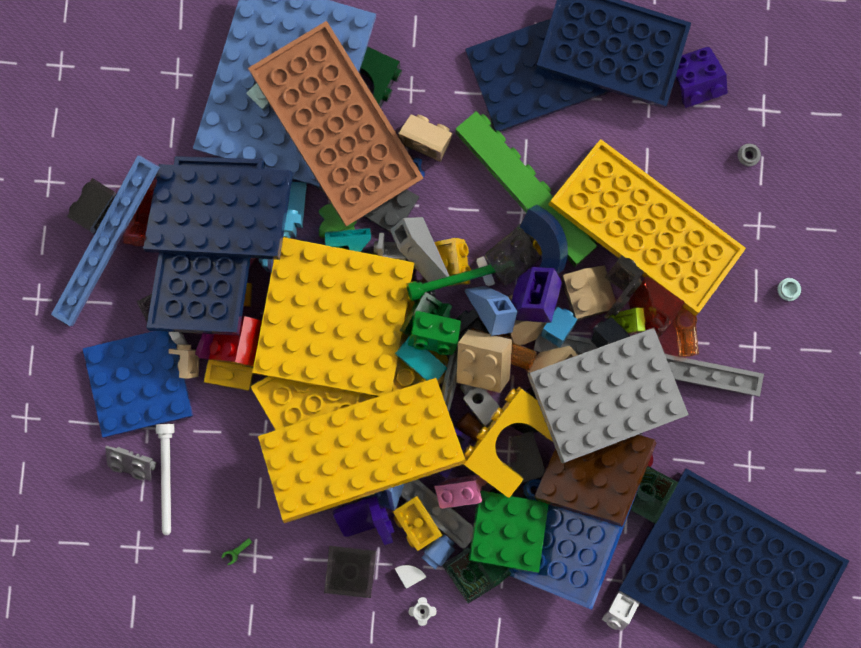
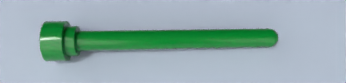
M505 260L423 284L413 281L406 283L407 292L411 301L421 299V296L425 295V292L511 269L514 266V262L512 260Z

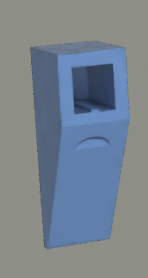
M487 286L465 289L464 292L491 336L513 332L517 310L508 296Z

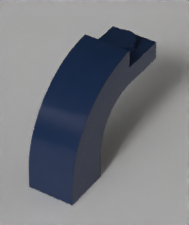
M539 205L529 208L519 229L532 236L538 242L542 251L540 267L554 268L557 274L564 270L568 256L565 233L556 218Z

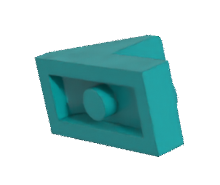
M370 228L325 232L326 246L344 248V246L349 245V250L361 252L371 240Z

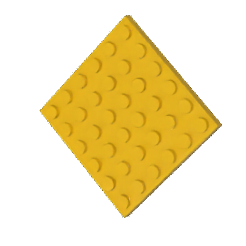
M283 237L280 260L274 259L252 373L377 397L391 393L398 359L395 353L400 347L402 336L400 329L404 324L409 296L406 283L411 282L414 262Z

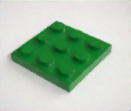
M481 490L482 502L477 504L469 561L539 573L549 504L514 496L508 498L503 494Z

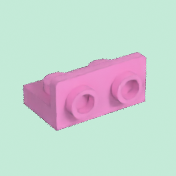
M479 475L446 479L435 486L440 508L479 504L482 502L480 493L482 486L488 482Z

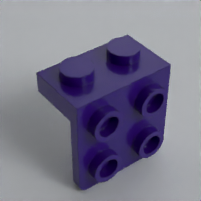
M710 47L682 55L676 79L681 86L682 103L685 108L728 94L727 74Z
M376 496L364 498L350 505H343L333 511V516L344 537L376 528L384 545L393 543L391 533L395 531L392 521L388 517L386 508L381 507Z

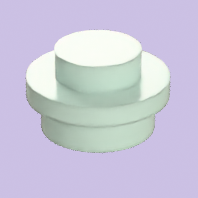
M786 278L778 285V294L783 300L793 301L801 293V286L795 279Z

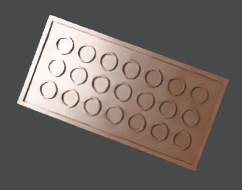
M327 21L248 68V71L345 226L353 223L423 179L417 166Z

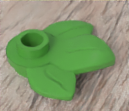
M327 204L319 210V214L325 219L319 227V237L325 238V232L355 230L354 225L358 219L345 226L332 204Z

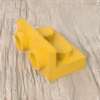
M451 238L434 242L449 276L471 270L467 259L469 249L464 239ZM470 280L465 281V282H461V283H457V284H454V285H459V284L468 285V284H470Z
M418 496L393 511L396 524L400 528L403 527L407 534L406 539L412 548L415 547L417 551L442 536Z

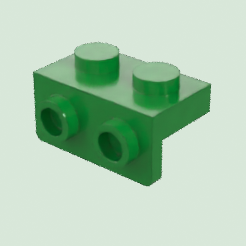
M415 311L408 345L418 350L426 349L441 355H453L458 345L461 320Z

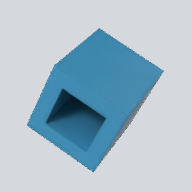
M557 307L552 322L546 323L541 336L560 348L574 328L577 318L574 317L571 311L567 309L562 310Z

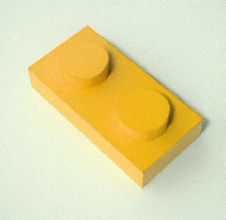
M208 360L204 382L250 391L253 368Z

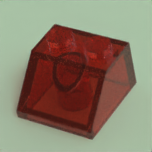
M647 276L628 300L630 309L643 308L645 331L654 328L658 339L673 322L685 303Z

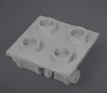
M105 447L107 466L111 470L118 473H129L138 480L146 479L151 481V470L154 471L156 467V462L152 458L143 455L140 457L138 453L135 456L133 455L134 452L130 451L129 453V450L120 447Z

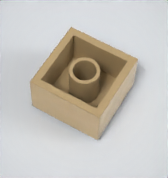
M468 330L458 342L457 383L500 393L510 379L512 340Z

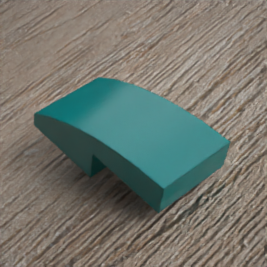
M408 338L395 354L425 381L434 378L438 380L447 370V367L428 350H418L409 346Z

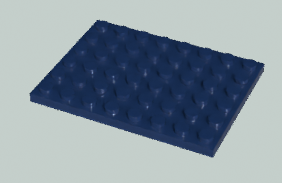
M685 468L618 590L718 648H803L845 571L849 560Z

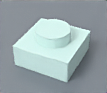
M257 83L246 93L263 111L270 105Z

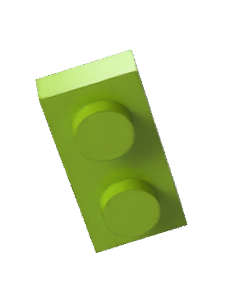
M633 308L608 314V318L612 317L628 334L645 331L643 308Z

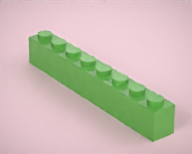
M477 111L474 112L456 128L455 134L526 213L529 208L539 205L556 218L566 236L568 245L567 259L576 267L596 249V241L548 205L553 198L550 194L551 189L544 181H538L533 168L529 164L525 166L521 162V156L513 147L510 149L504 143L506 141L505 137L498 130L495 132L490 127L491 122L484 114L480 115Z

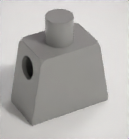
M461 384L459 388L466 395L463 398L465 404L481 425L488 428L493 421L491 416L500 406L486 389ZM478 400H483L482 403L476 404Z

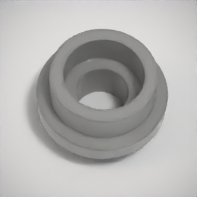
M745 144L738 151V159L744 166H754L761 158V152L754 144ZM750 152L753 156L752 159H747L745 153Z

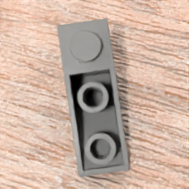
M423 217L403 218L390 229L400 252L410 262H414V267L428 282L449 276Z

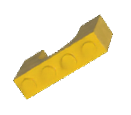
M518 387L516 390L513 388L505 398L506 404L502 409L500 407L496 409L491 416L493 420L488 428L484 426L477 435L479 440L474 446L470 445L463 453L466 460L464 465L508 498L511 497L524 479L498 458L495 444L499 433L508 425L525 423L553 441L537 399L521 387Z

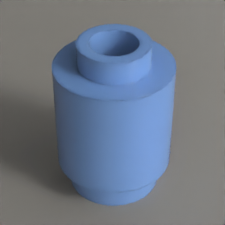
M444 534L429 544L423 551L425 554L421 558L436 570L455 551L452 547L455 543Z

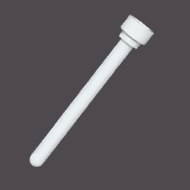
M156 424V434H158V438H161L162 533L164 535L171 533L170 438H172V433H174V424Z

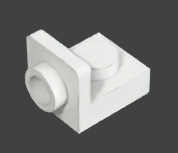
M618 591L602 620L607 622V625L612 629L623 631L629 625L640 602Z

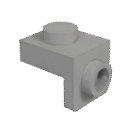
M379 233V240L374 241V255L406 261L407 258L400 252L396 242H385L384 233Z

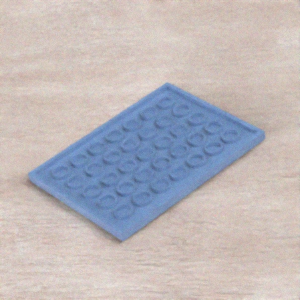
M239 0L193 149L220 158L263 159L265 162L264 169L291 170L293 173L292 179L321 187L271 106L269 105L263 111L246 94L256 84L248 68L327 21L359 72L376 14L330 0Z

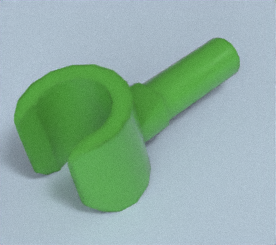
M248 538L234 550L224 552L222 558L227 554H231L233 560L227 565L235 563L241 551L248 547L252 541Z

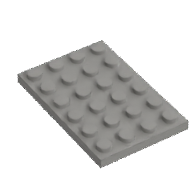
M654 328L527 374L561 463L689 415Z

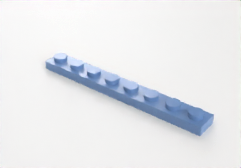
M137 156L51 314L52 316L69 326L75 324L160 168L159 166L142 156Z

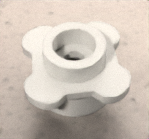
M424 597L419 598L418 603L414 607L409 608V615L414 616L421 626L426 625L427 620L431 616H435L437 612L436 608L431 607ZM421 609L425 610L424 614L420 612Z

